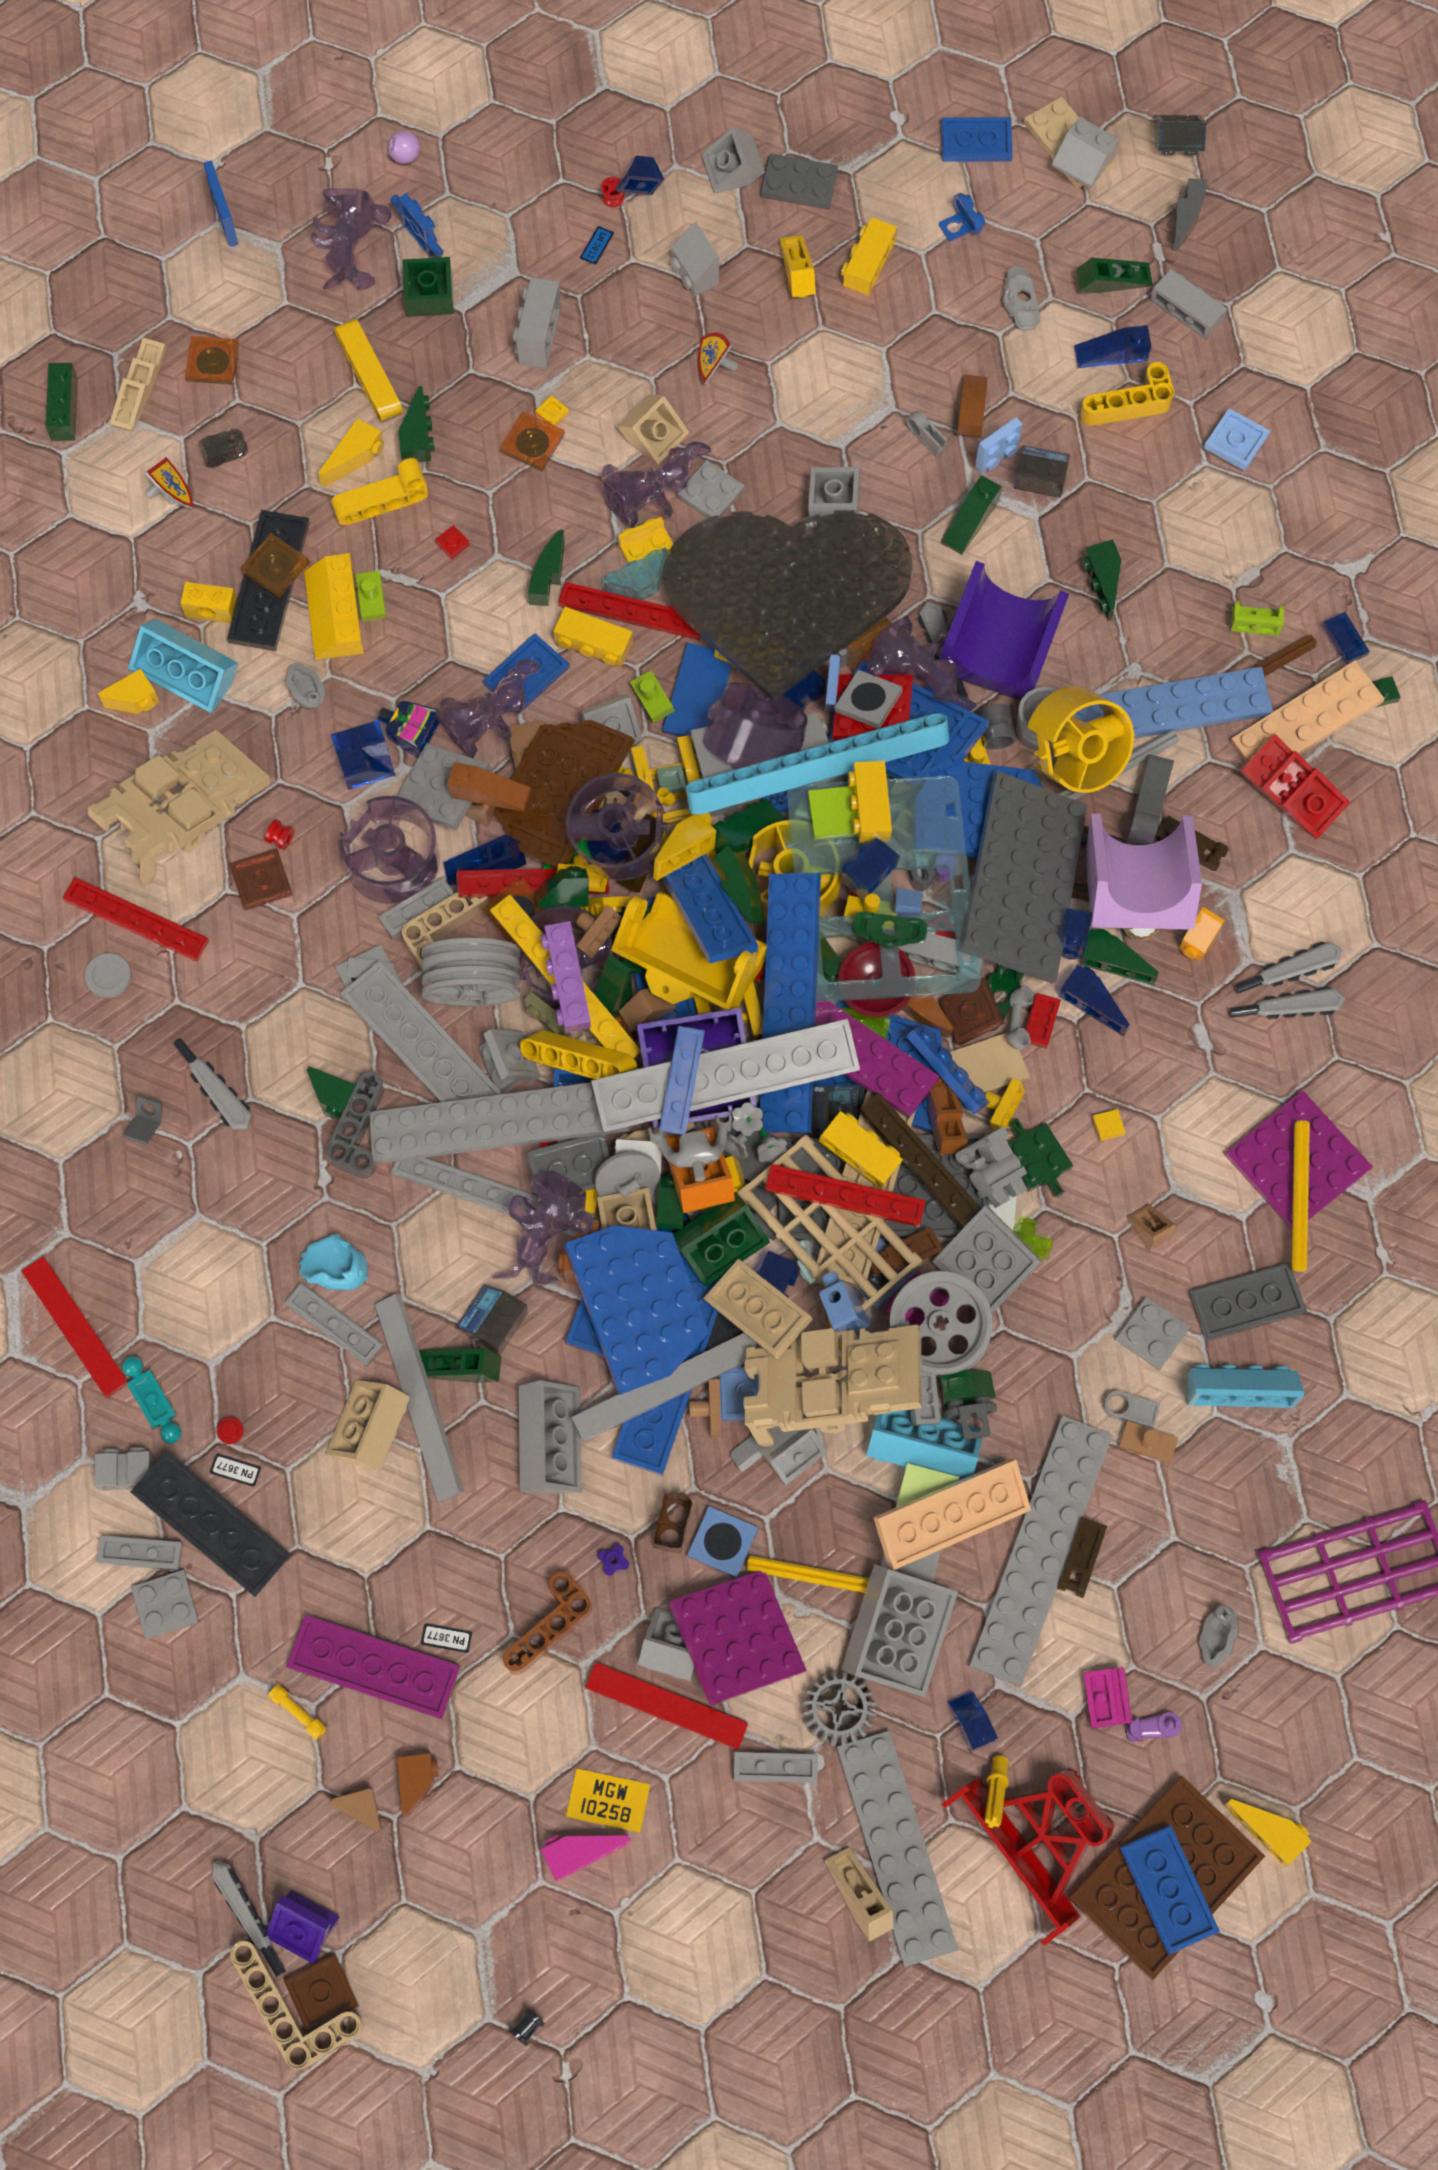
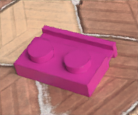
M1118 1667L1085 1672L1084 1679L1091 1727L1097 1729L1133 1723L1125 1668Z

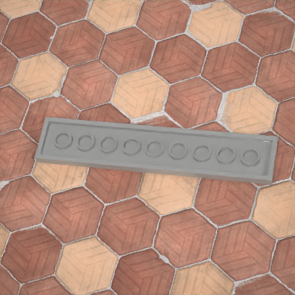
M848 1019L700 1054L690 1111L859 1071L860 1066ZM672 1061L591 1081L603 1132L661 1119Z
M592 1082L380 1110L370 1113L371 1150L375 1164L629 1131L628 1126L603 1132Z
M1062 1415L1029 1503L1031 1511L1025 1514L969 1665L970 1668L1015 1686H1022L1061 1579L1080 1519L1085 1513L1113 1436L1112 1434Z

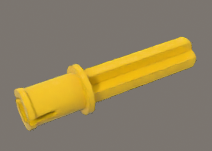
M1001 1755L993 1757L991 1761V1774L987 1777L989 1790L985 1822L988 1823L987 1826L990 1828L1001 1825L1005 1789L1009 1785L1007 1777L1009 1760Z

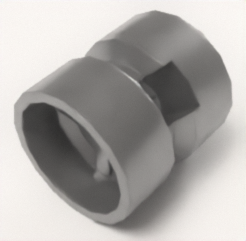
M994 704L986 706L979 711V716L989 720V727L982 735L986 748L994 750L1003 749L1016 742L1014 727L1011 724V710L1008 705Z

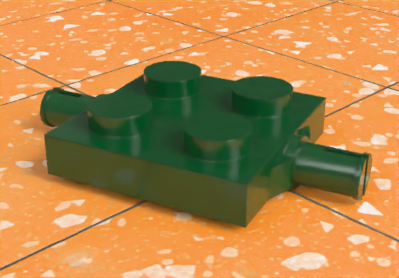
M1018 1118L1015 1121H1011L1009 1125L1017 1137L1008 1144L1012 1152L1018 1157L1021 1167L1024 1166L1027 1174L1022 1176L1027 1191L1030 1192L1039 1186L1048 1185L1055 1198L1059 1197V1195L1061 1196L1065 1191L1057 1179L1061 1174L1071 1170L1073 1164L1047 1123L1033 1130L1026 1131Z

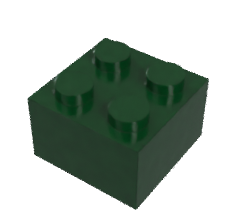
M450 257L403 259L404 301L407 316L453 314V277Z

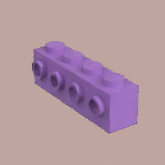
M571 922L545 926V934L541 935L543 949H549L550 959L546 960L548 974H554L555 984L551 985L553 999H559L560 1009L556 1010L558 1025H564L565 1033L591 1028V1021Z

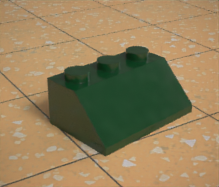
M734 1192L735 1201L712 1207L684 1226L683 1229L673 1234L677 1247L705 1287L725 1274L738 1259L743 1262L770 1243L747 1204L737 1192Z

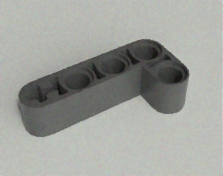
M1152 754L1149 755L1127 838L1128 843L1136 845L1153 844L1174 760Z
M367 1071L359 1078L326 1148L327 1157L334 1168L361 1179L371 1177L376 1170L372 1154L366 1149L359 1147L370 1124V1113L376 1111L384 1094L382 1079L374 1071ZM357 1106H367V1109L364 1112H355V1108ZM347 1128H356V1132L353 1135H344V1131ZM338 1150L346 1152L340 1159L333 1158V1154ZM361 1160L369 1161L368 1166L365 1168L356 1167L357 1163Z

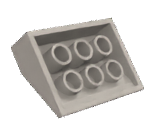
M874 1564L841 1670L860 1678L925 1697L958 1591Z

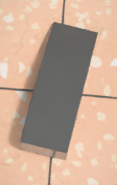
M1188 178L1185 198L1178 197L1174 214L1172 251H1178L1197 223L1206 193L1207 180Z

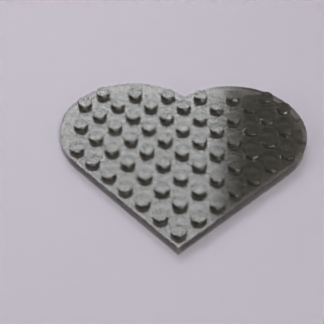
M835 510L834 514L821 517L817 514L790 527L778 518L767 514L763 517L753 515L749 511L732 512L731 516L718 518V515L705 519L682 534L670 549L671 554L667 562H664L662 577L666 597L673 610L774 701L829 660L831 654H837L891 613L901 603L910 587L913 563L909 545L901 532L888 521L870 513L866 516L855 514L854 510Z

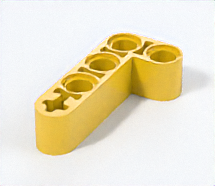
M1161 362L1151 363L1147 368L1143 386L1086 396L1080 412L1081 421L1088 426L1166 413L1171 407L1174 396V389L1167 366Z
M409 458L400 462L397 467L399 475L340 493L333 497L331 504L340 525H350L423 501L428 496V490L418 460Z

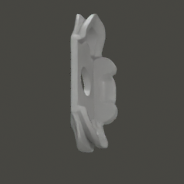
M1014 266L1007 271L1006 284L1003 287V304L1008 310L1009 316H1014L1016 326L1019 329L1033 330L1040 323L1032 279L1026 268ZM1021 291L1027 292L1030 295V300L1022 301L1018 298L1017 294Z

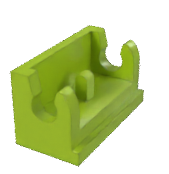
M1235 601V604L1232 606L1231 631L1280 636L1284 625V606L1279 605L1277 610L1240 606V601Z

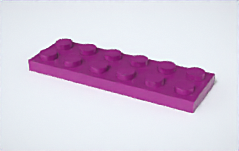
M816 993L815 1026L844 1019L849 1021L860 1070L844 1075L873 1095L880 1093L895 1110L910 1119L938 1082L940 1076Z
M308 1615L304 1617L286 1666L287 1669L443 1720L461 1669L459 1665Z

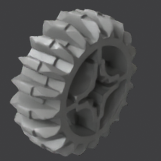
M832 1671V1680L830 1681L825 1674H822L821 1680L823 1684L820 1685L818 1681L814 1680L812 1685L816 1691L807 1689L805 1692L812 1700L804 1699L802 1701V1705L810 1707V1709L802 1711V1716H811L812 1718L805 1722V1726H816L811 1735L816 1736L819 1732H822L823 1735L820 1739L822 1743L826 1741L827 1736L832 1737L831 1746L833 1747L836 1745L837 1738L841 1739L843 1747L847 1745V1737H850L853 1744L857 1743L855 1733L864 1738L866 1732L862 1726L869 1729L873 1726L866 1718L876 1717L875 1712L868 1710V1708L876 1706V1701H867V1698L873 1695L872 1690L863 1693L862 1690L866 1687L867 1683L863 1681L857 1686L855 1683L858 1677L853 1675L850 1682L846 1680L848 1674L843 1671L841 1679H837L836 1671ZM838 1687L835 1699L831 1701L824 1700V1702L818 1701V1698L824 1691ZM846 1689L851 1690L858 1697L862 1708H856V1706L847 1702ZM840 1696H842L841 1703H843V1707H846L847 1711H842L838 1722H836L837 1715L834 1714L835 1710L832 1711L831 1706L835 1707L837 1702H839ZM816 1709L822 1710V1712H826L831 1716L832 1729H829L820 1721ZM861 1717L854 1727L840 1731L841 1721L844 1718Z

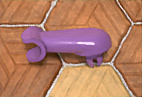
M1172 1712L1139 1719L1138 1717L1133 1719V1723L1125 1725L1126 1735L1130 1742L1142 1741L1143 1738H1171L1177 1736L1182 1728L1180 1718Z

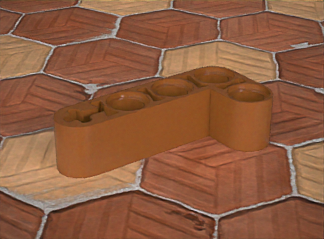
M556 1572L549 1580L550 1591L560 1605L504 1653L503 1661L511 1674L519 1675L526 1672L590 1616L592 1605L589 1597L568 1573ZM559 1580H566L569 1582V1587L564 1592H558L554 1589L555 1583ZM577 1600H582L587 1604L586 1609L581 1613H576L572 1610V1604ZM556 1618H562L566 1621V1625L561 1631H555L551 1628V1623ZM535 1636H541L545 1639V1643L540 1649H533L530 1646V1641ZM525 1645L532 1656L528 1658L526 1653L521 1657L522 1664L520 1666L517 1664L511 1666V1657L513 1655L517 1658L524 1653L521 1647Z

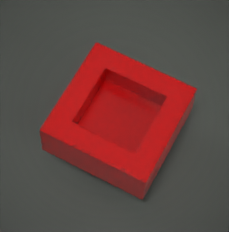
M454 525L435 539L436 545L451 560L470 546L469 540Z

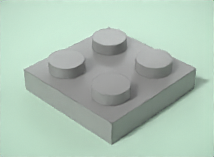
M706 460L677 493V498L716 524L745 491V485Z
M1146 1297L1115 1341L1160 1371L1190 1327Z
M184 1570L131 1587L146 1640L200 1623Z

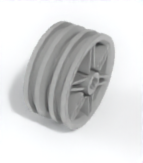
M456 938L427 944L422 948V957L424 959L422 961V970L426 972L422 976V985L424 986L422 997L432 1003L461 1007L492 1006L512 1002L521 995L520 988L518 987L520 975L516 973L520 969V960L518 959L520 948L507 941L488 938Z

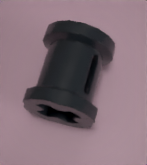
M526 2007L523 2016L513 2027L510 2026L508 2031L527 2046L530 2037L539 2027H543L545 2023Z

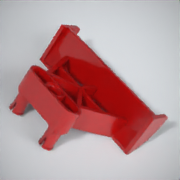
M1062 1770L1049 1779L1047 1784L1048 1790L1004 1798L1003 1807L1017 1805L1039 1836L1028 1844L1004 1810L999 1827L994 1826L990 1828L987 1826L985 1813L988 1788L978 1777L957 1791L941 1805L945 1809L961 1797L1056 1926L1055 1930L1041 1940V1943L1045 1946L1081 1917L1064 1891L1088 1845L1100 1846L1105 1843L1112 1835L1115 1827L1114 1821L1110 1823L1109 1820L1112 1818L1104 1815L1080 1782V1775L1077 1777L1075 1775L1077 1771ZM1046 1799L1043 1817L1040 1816L1031 1804V1801ZM1075 1801L1084 1804L1086 1808L1085 1815L1076 1812L1074 1808ZM1056 1803L1078 1833L1050 1830ZM1042 1840L1065 1870L1059 1885L1032 1850ZM1060 1842L1079 1844L1072 1858Z

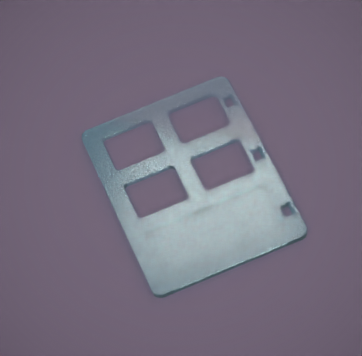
M951 776L887 779L892 833L890 841L859 843L858 836L814 840L808 790L848 787L849 782L813 783L789 789L787 791V804L794 873H819L823 875L869 872L872 874L874 894L880 898V907L875 914L920 918L926 922L927 932L953 931L956 937L959 964L958 974L903 977L898 947L886 949L879 945L882 978L827 982L824 980L820 940L823 938L859 935L854 934L852 930L854 916L819 917L816 1002L958 994L977 991L981 983L978 957L971 955L972 963H963L962 951H960L971 890L957 780ZM954 804L955 817H947L946 805ZM946 868L948 870L952 901L951 910L921 912L920 916L894 913L891 882L892 871ZM962 876L963 889H955L954 878ZM887 921L882 925V930L886 935H894L897 932V925L892 921Z

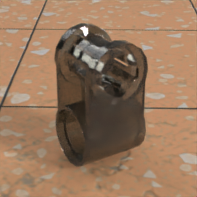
M235 428L206 436L199 441L205 465L210 468L241 459L248 452V446L244 441L243 433Z

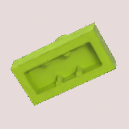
M380 570L357 573L356 582L362 622L385 619L386 611Z
M651 670L630 682L653 723L675 712L674 707Z

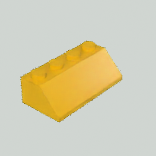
M350 553L325 556L304 571L315 660L364 654Z

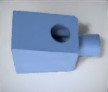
M835 1271L824 1275L822 1280L826 1289L822 1290L819 1295L833 1329L839 1333L854 1329L855 1333L860 1331V1328L871 1326L852 1286L844 1281H840Z

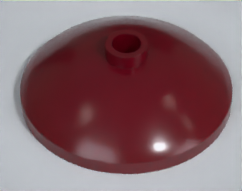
M870 942L855 948L846 956L839 970L838 984L842 998L856 1013L870 1018H884L896 1014L908 1004L915 990L916 975L909 957L898 947L886 949L882 945ZM874 981H880L882 986L875 988L872 984Z

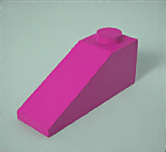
M556 1835L544 1842L546 1847L542 1848L541 1852L556 1882L632 1842L628 1835L565 1836L563 1838Z

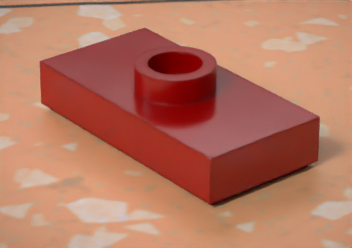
M1036 993L1026 1031L1030 1036V1044L1047 1049L1061 999Z

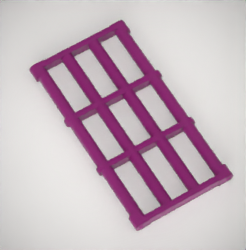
M1426 1500L1415 1502L1413 1506L1378 1517H1366L1364 1521L1320 1534L1318 1532L1313 1534V1537L1271 1550L1266 1548L1257 1551L1290 1644L1302 1641L1307 1636L1343 1625L1351 1626L1353 1625L1352 1622L1394 1609L1399 1611L1404 1609V1606L1438 1596V1584L1400 1596L1394 1580L1438 1567V1533ZM1422 1514L1428 1530L1380 1544L1375 1531L1376 1528ZM1368 1532L1373 1547L1329 1560L1324 1544ZM1432 1540L1437 1556L1390 1570L1385 1554ZM1317 1547L1322 1563L1274 1577L1269 1561ZM1377 1557L1382 1573L1339 1586L1334 1570ZM1323 1573L1327 1574L1331 1589L1283 1603L1278 1587ZM1387 1583L1392 1599L1348 1611L1343 1596ZM1336 1599L1341 1615L1296 1629L1292 1628L1288 1613Z

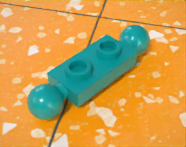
M127 1357L122 1363V1370L125 1375L133 1377V1380L126 1384L153 1430L161 1426L160 1436L165 1443L174 1444L178 1442L182 1436V1430L178 1424L170 1421L177 1417L156 1378L151 1370L142 1373L143 1362L139 1357Z

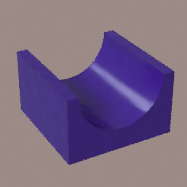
M975 561L944 643L937 671L1022 700L1027 692L1036 687L1069 593L1060 590L1055 597L1046 600H1030L1012 595L999 588L989 579L984 563Z
M741 1008L637 1024L636 1026L643 1068L672 1061L678 1026L705 1031L701 1054L746 1043ZM752 1096L690 1111L688 1123L715 1120L717 1116H719V1119L728 1118V1114L732 1116L733 1110L741 1108L744 1103H751L754 1108H757L756 1098ZM661 1119L651 1121L652 1129L660 1128Z

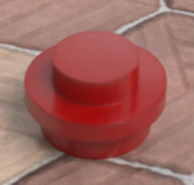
M229 1417L223 1419L218 1424L217 1436L223 1443L235 1444L242 1439L244 1427L238 1419Z

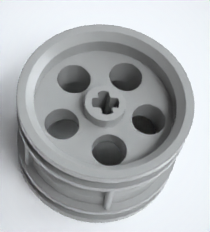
M935 1271L914 1278L898 1293L891 1308L890 1328L910 1326L906 1322L905 1316L909 1310L917 1308L925 1314V1320L919 1326L921 1339L930 1337L936 1343V1351L932 1355H921V1371L934 1374L939 1379L940 1375L971 1370L978 1364L988 1349L993 1324L989 1303L978 1286L962 1275L946 1271ZM942 1289L949 1294V1301L946 1305L937 1307L931 1303L930 1294L934 1290ZM962 1306H969L975 1311L976 1318L969 1324H963L956 1317L957 1310ZM942 1317L943 1321L947 1320L949 1322L945 1325L944 1331H940L939 1328L935 1329L933 1326L937 1324V1318ZM956 1335L964 1337L968 1343L967 1350L960 1355L952 1353L948 1347L949 1340Z

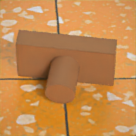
M609 905L605 907L597 919H594L586 912L582 913L577 919L576 924L586 931V934L576 946L592 959L620 923L622 917Z
M709 1379V1401H689L690 1417H710L711 1438L722 1437L719 1379Z
M1127 1421L1118 1448L1170 1465L1178 1437Z

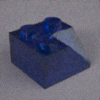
M379 720L331 734L348 790L396 776Z

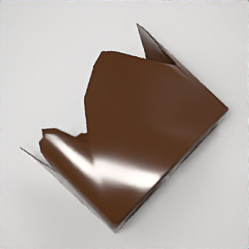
M665 1493L656 1525L654 1548L681 1554L693 1505L692 1500L686 1493L680 1495ZM672 1504H680L685 1508L686 1516L681 1522L669 1520L667 1510ZM674 1530L678 1533L680 1540L675 1548L662 1545L660 1539L664 1531Z

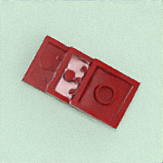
M1271 734L1239 769L1260 792L1315 839L1321 836L1350 803L1317 768H1312L1297 751H1292L1276 734Z

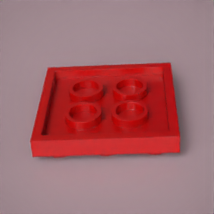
M839 674L836 704L855 674ZM871 674L902 686L903 689L901 696L880 729L909 721L913 675ZM835 712L833 741L877 730L875 727Z

